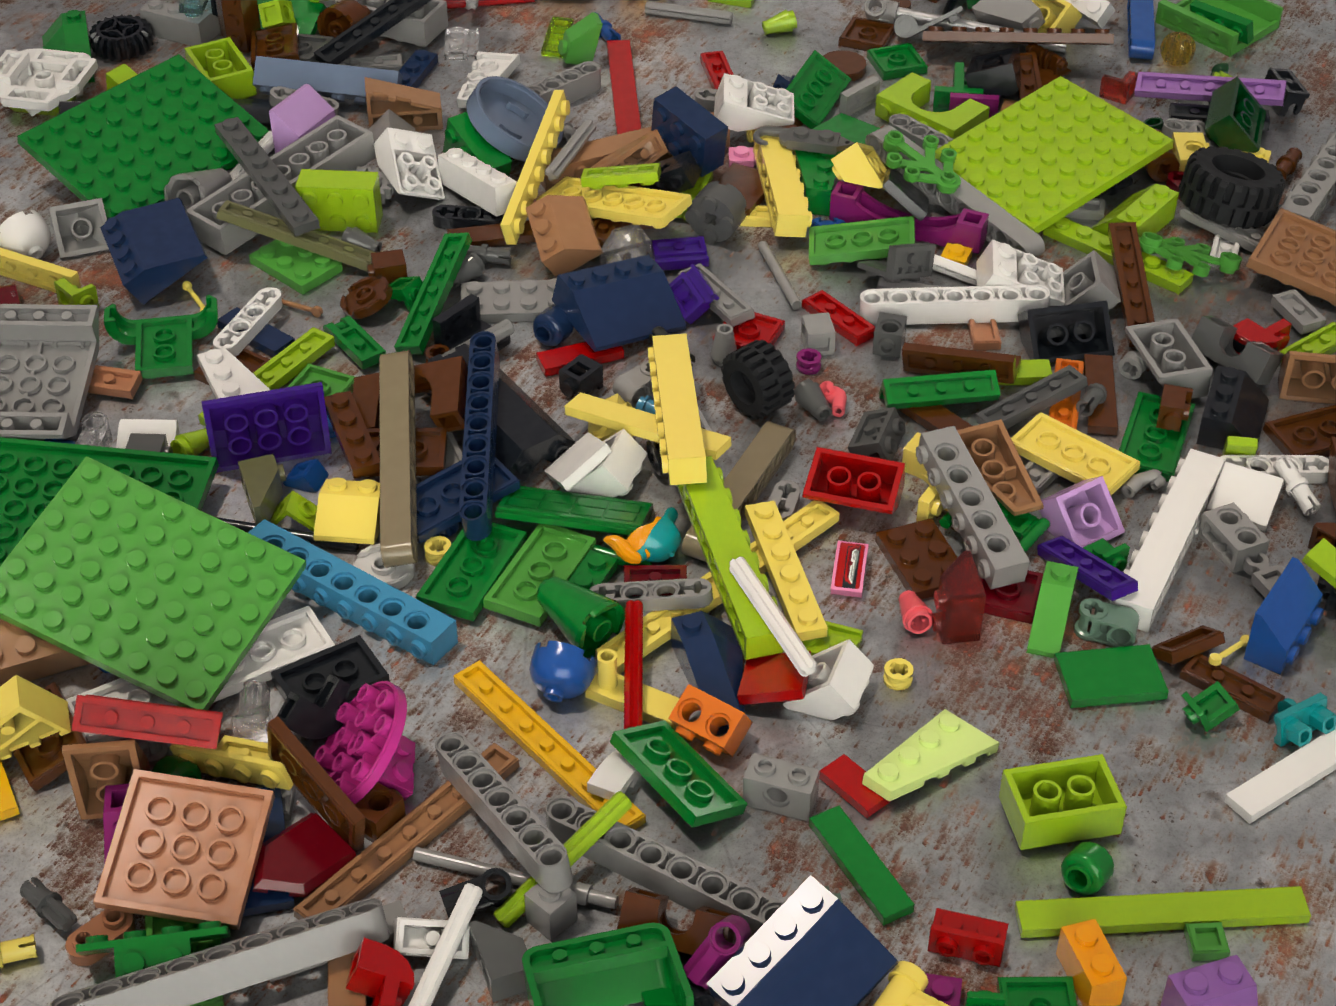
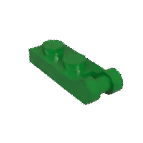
M349 315L340 318V322L336 324L331 322L323 326V331L334 336L335 343L362 370L378 364L380 355L386 354V350Z

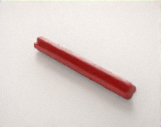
M628 600L625 608L624 729L642 725L643 604L639 600Z

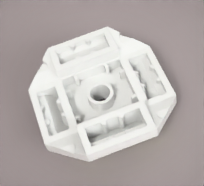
M41 48L25 49L22 51H17L16 49L6 50L0 57V102L3 107H9L14 112L29 113L31 116L36 114L57 116L59 115V101H76L77 98L83 95L87 82L98 69L97 59L91 58L86 53Z

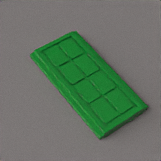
M520 486V489L502 498L495 511V517L629 536L634 530L648 523L652 515L653 504Z

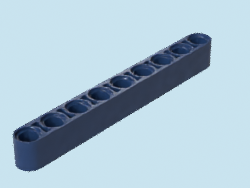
M481 331L474 334L470 339L459 514L464 535L472 541L485 539L492 530L500 357L495 335L489 331Z

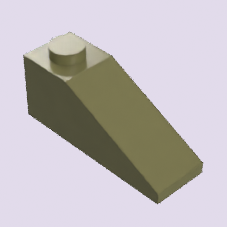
M273 454L238 461L242 487L255 525L257 526L264 519L270 521L283 495L281 482L286 481L283 464L277 465Z

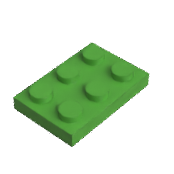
M274 240L249 254L252 265L302 295L343 271L342 262L279 240Z

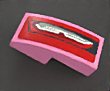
M838 541L831 594L862 598L869 544Z

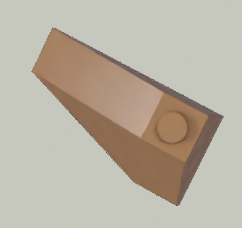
M1002 419L957 430L993 496L1013 516L1043 509L1044 505Z

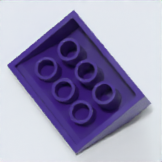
M322 382L201 401L211 457H217L219 464L216 473L239 469L238 461L269 454L274 455L276 463L332 454Z

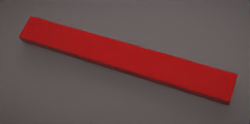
M607 40L616 133L622 134L641 129L630 40Z

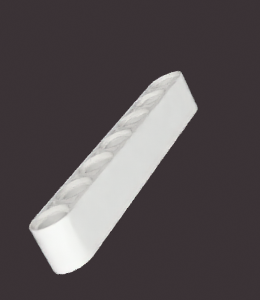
M1042 285L867 289L860 294L859 316L874 326L877 324L880 312L907 316V325L968 323L970 319H974L975 323H990L991 319H995L997 323L1018 322V314L1026 310L1049 307L1050 291Z

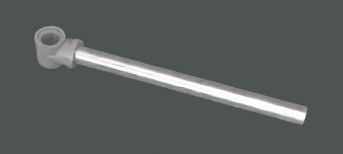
M865 0L864 2L866 19L894 24L895 20L904 14L913 16L919 25H924L942 16L940 14L900 7V2L891 0ZM878 6L881 7V10L873 13L870 11L871 8ZM961 18L950 24L946 19L934 25L943 27L944 30L952 31V27H966L967 32H975L976 27H990L991 32H999V28L1003 27ZM1014 29V32H1023V30ZM1038 44L1043 49L1046 48L1066 53L1067 49L1065 44Z

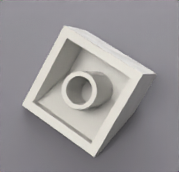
M625 429L620 430L603 441L612 450L611 454L568 492L615 498L618 495L620 497L625 496L633 487L632 481L634 477L642 471V463L647 452Z
M848 639L812 655L817 666L816 672L813 675H809L805 697L802 700L784 701L783 705L786 709L830 721L842 716H850L858 710L860 706L859 701L864 689L870 682L869 677L874 665Z

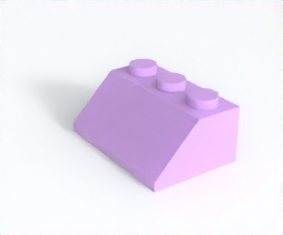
M304 84L269 110L275 154L335 117V110L309 84Z

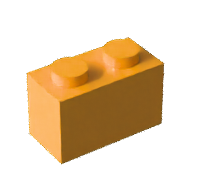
M1096 919L1061 927L1056 955L1066 975L1073 977L1075 992L1082 1006L1121 1005L1127 976Z

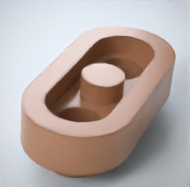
M105 909L69 935L65 944L69 960L77 966H90L108 955L109 953L81 956L76 953V945L84 943L86 937L95 935H108V940L123 939L124 932L135 931L136 925L133 914Z

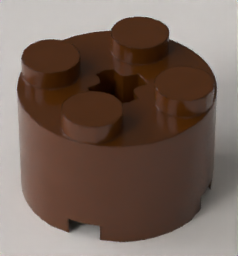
M341 0L327 7L319 14L317 20L320 36L335 38L369 15L370 10L367 6L361 5L355 0Z

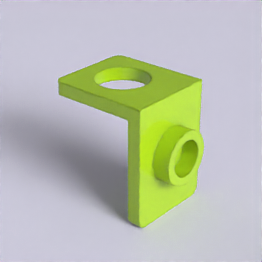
M292 490L277 505L270 522L277 525L286 516H289L314 532L317 505Z

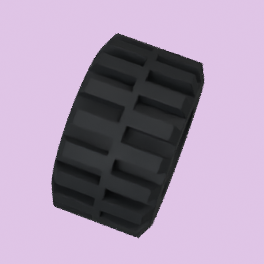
M754 340L728 354L723 359L721 372L727 394H729L737 408L749 418L762 419L792 401L795 393L792 371L781 352L776 350L771 343L768 344L765 340Z

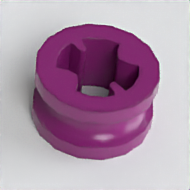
M806 348L797 353L796 369L800 373L813 375L820 371L822 356L819 351Z

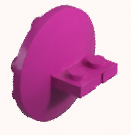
M379 681L372 685L366 683L360 688L357 696L350 703H343L336 714V720L343 723L342 727L327 737L325 744L317 750L314 756L316 761L354 805L377 782L387 788L396 789L404 797V801L413 794L415 742L402 736L407 715V700L404 691L389 681Z

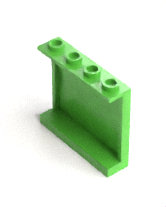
M1168 0L1159 1L1155 23L1230 57L1278 29L1283 7L1267 0H1198L1253 20L1254 39L1249 44L1238 41V32L1190 11V4L1194 0H1182L1177 4Z

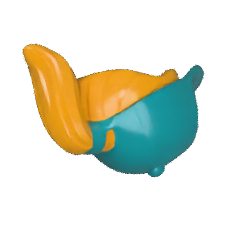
M673 507L668 508L663 517L657 516L652 523L640 526L627 539L618 535H609L604 537L603 541L621 559L630 564H639L644 561L654 563L665 561L670 557H674L676 550L681 544V534L675 525L678 511Z

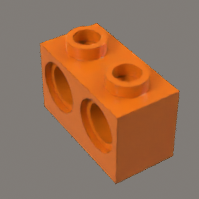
M690 684L687 685L668 718L677 727L675 732L684 739L692 742L695 737L704 742L702 747L717 756H720L723 752L731 757L736 753L753 723L744 712ZM700 710V717L696 721L689 722L691 714ZM724 725H729L727 733L717 737L718 729Z

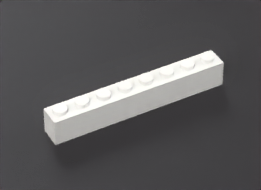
M1190 449L1186 459L1180 458L1175 472L1177 477L1171 476L1166 490L1168 494H1162L1157 507L1159 512L1152 513L1148 525L1149 532L1143 531L1139 542L1140 550L1135 549L1129 563L1131 568L1130 570L1124 569L1123 571L1138 581V591L1114 601L1110 600V604L1130 607L1138 613V630L1149 632L1195 536V532L1201 523L1202 514L1207 510L1225 463L1224 458Z

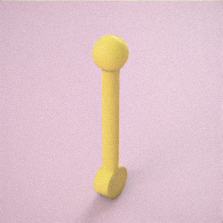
M184 281L182 289L189 292L200 307L201 312L205 305L192 289V283Z
M1242 635L1239 642L1219 654L1211 653L1208 662L1214 666L1221 665L1223 658L1241 647H1247L1249 635Z

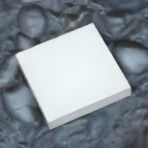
M587 432L549 465L544 472L550 479L569 491L606 459L612 450L605 442Z
M1225 462L1206 511L1234 502L1243 513L1247 514L1260 531L1266 532L1284 479Z

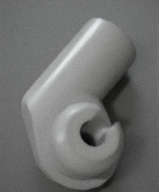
M1157 469L1135 474L1122 486L1121 491L1125 497L1132 498L1147 484L1153 490H1157L1166 483V479L1161 475V471Z

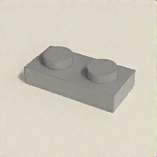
M871 76L841 92L839 114L843 113L850 116L876 102V95L880 90V79Z
M1296 289L1272 295L1270 304L1301 335L1319 330L1325 326L1327 319Z

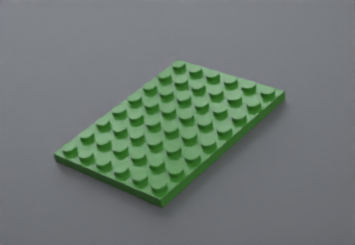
M86 456L1 564L0 619L179 707L208 710L305 570L306 560Z

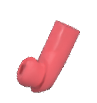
M831 381L822 382L820 388L827 402L832 405V415L842 417L846 410L847 396L845 391L834 386Z

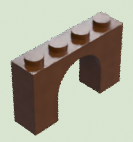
M458 356L414 365L415 394H432L430 417L437 427H447V432L464 429L468 365L464 358ZM379 372L354 377L352 394L366 427L380 428Z

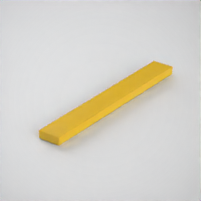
M480 660L453 675L454 684L579 803L598 811L608 801V799L587 792V782L596 771V768ZM632 803V807L618 822L636 830L646 823V815Z

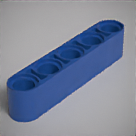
M1128 0V57L1153 60L1155 50L1153 0Z

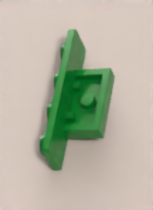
M208 921L199 923V929L184 931V926H168L161 928V934L146 936V930L124 932L123 939L108 940V935H95L86 937L85 944H77L76 953L85 956L114 952L115 978L192 954V942L231 937V929L228 926H222L221 921Z

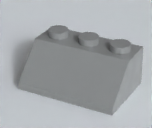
M150 0L139 9L141 19H146L147 23H150L154 37L195 46L210 42L221 33L218 17L197 8L192 9L161 0Z
M1178 318L1125 327L1126 334L1162 386L1168 384L1192 388V399L1208 395L1213 368Z

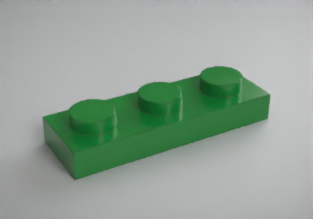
M1194 0L1190 4V11L1238 32V41L1249 44L1254 39L1253 20L1198 0Z

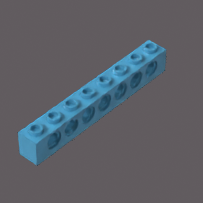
M266 519L248 532L306 560L305 570L292 587L294 592L305 595L314 600L318 605L325 606L338 613L342 618L349 619L362 626L366 631L373 632L386 639L391 645L399 646L410 652L415 658L423 659L435 665L458 643L456 620Z

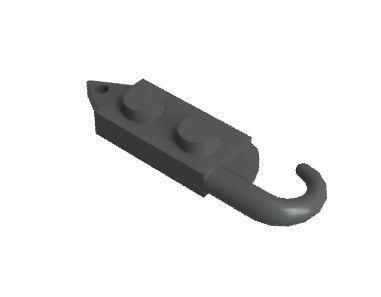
M764 126L758 128L753 134V140L760 145H768V142L760 137L773 136L779 137L780 144L786 146V149L836 155L837 152L844 151L854 144V142L840 136L841 133L831 130L808 129L803 126L791 128Z

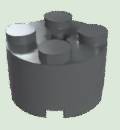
M720 181L708 183L692 200V205L688 207L685 213L686 221L699 236H704L705 243L707 244L727 240L746 218V200L742 193L733 185L718 184Z

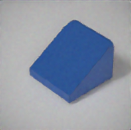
M312 459L297 463L287 475L286 481L283 484L287 487L316 493L329 474L318 459Z

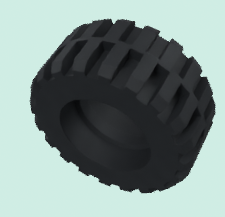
M1209 146L1208 148H1200L1190 155L1178 192L1183 204L1189 207L1190 211L1201 215L1206 220L1210 219L1217 224L1229 225L1232 228L1242 227V229H1250L1253 227L1256 229L1267 225L1274 219L1286 184L1281 171H1278L1276 166L1267 163V160L1263 158H1258L1252 153H1245L1235 148L1233 150L1228 149V147L1221 146L1216 148L1215 146Z

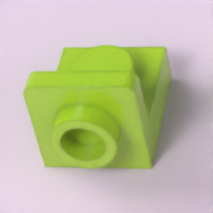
M65 278L54 282L59 305H98L99 307L96 286L93 284L79 289Z

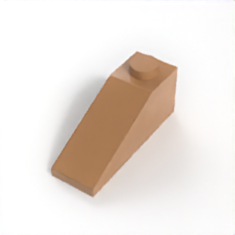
M653 130L607 155L590 168L650 164L666 154L668 149L658 130Z

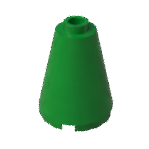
M556 576L545 579L539 585L537 601L569 643L585 650L583 654L585 658L595 657V650L608 642L607 640L613 632L618 635L625 620V609L616 600Z

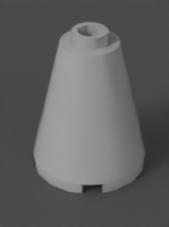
M222 168L179 173L169 179V183L165 185L164 198L165 201L180 198L187 210L233 180L231 175Z

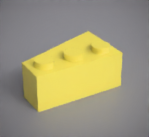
M15 675L0 686L1 761L11 758L12 751L29 745L31 748L42 745L41 739L59 732L63 736L71 732L68 702L18 675Z

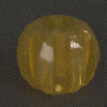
M1180 31L1169 33L1163 39L1160 46V54L1163 60L1173 66L1188 64L1193 59L1196 51L1193 37L1188 33Z

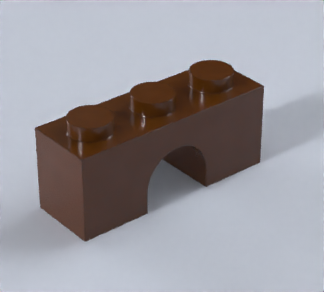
M633 887L625 891L617 929L645 923L663 924L670 930L679 957H681L682 952L693 955L708 936L712 926L725 917L736 914L702 906L696 909L694 921L689 930H679L673 927L667 919L666 907L669 896ZM724 927V938L728 942L733 943L735 932L729 927Z

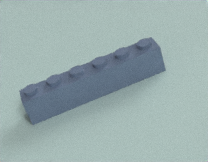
M256 56L253 85L260 90V93L270 95V90L273 87L282 86L298 90L304 84H309L320 96L331 97L337 102H345V99L354 100L356 104L367 105L364 77L402 85L403 76L399 71Z

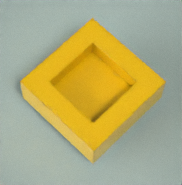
M947 243L941 256L967 266L972 257L973 248L965 247L961 244Z

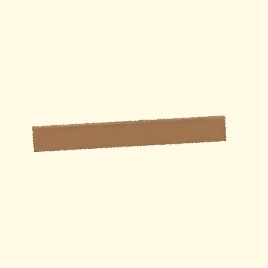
M495 742L481 753L504 780L520 767L519 759ZM447 781L293 908L294 917L300 920L362 900L410 860L416 847L424 848L467 812L471 806L455 787Z

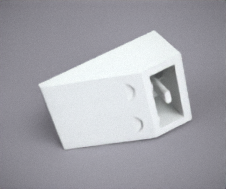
M724 73L715 95L714 116L727 125L728 129L737 132L755 130L764 126L793 125L794 93L783 88L778 89L767 86L762 82L746 80L738 75Z
M387 127L375 141L374 149L379 168L397 193L444 200L445 196L432 134Z
M993 239L976 261L977 286L1042 285L1050 291L1049 306H1063L1065 304L1063 268L1055 263L1046 262L1031 253L1022 252L1012 248L1009 244L1000 243Z

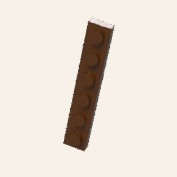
M1136 222L1109 223L1108 235L1125 327L1155 322ZM1127 335L1129 347H1135Z

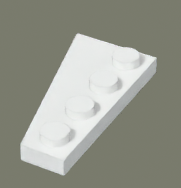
M225 347L197 354L198 363L216 399L270 390Z

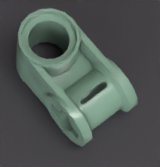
M1094 598L1081 601L1079 605L1080 619L1074 625V632L1079 638L1113 647L1133 646L1139 625V615L1134 609L1102 602ZM1092 608H1095L1094 615L1091 614ZM1088 625H1091V629L1088 632L1087 627Z

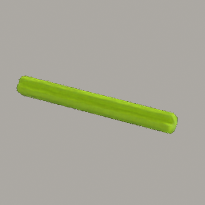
M616 792L563 844L567 850L570 867L632 807L631 800L623 792ZM532 876L494 911V917L503 927L509 928L525 912L524 894L538 884Z

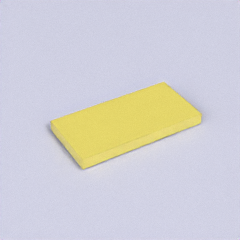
M1042 412L1037 414L1011 437L1020 456L1075 484L1083 480L1103 476L1111 496L1140 467L1139 460Z

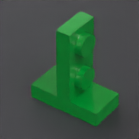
M955 62L953 87L935 86L933 112L949 111L950 92L983 94L982 88H968L965 78L966 72H964V62Z

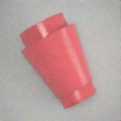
M907 590L902 592L898 601L903 626L915 634L926 632L932 626V610L914 591Z

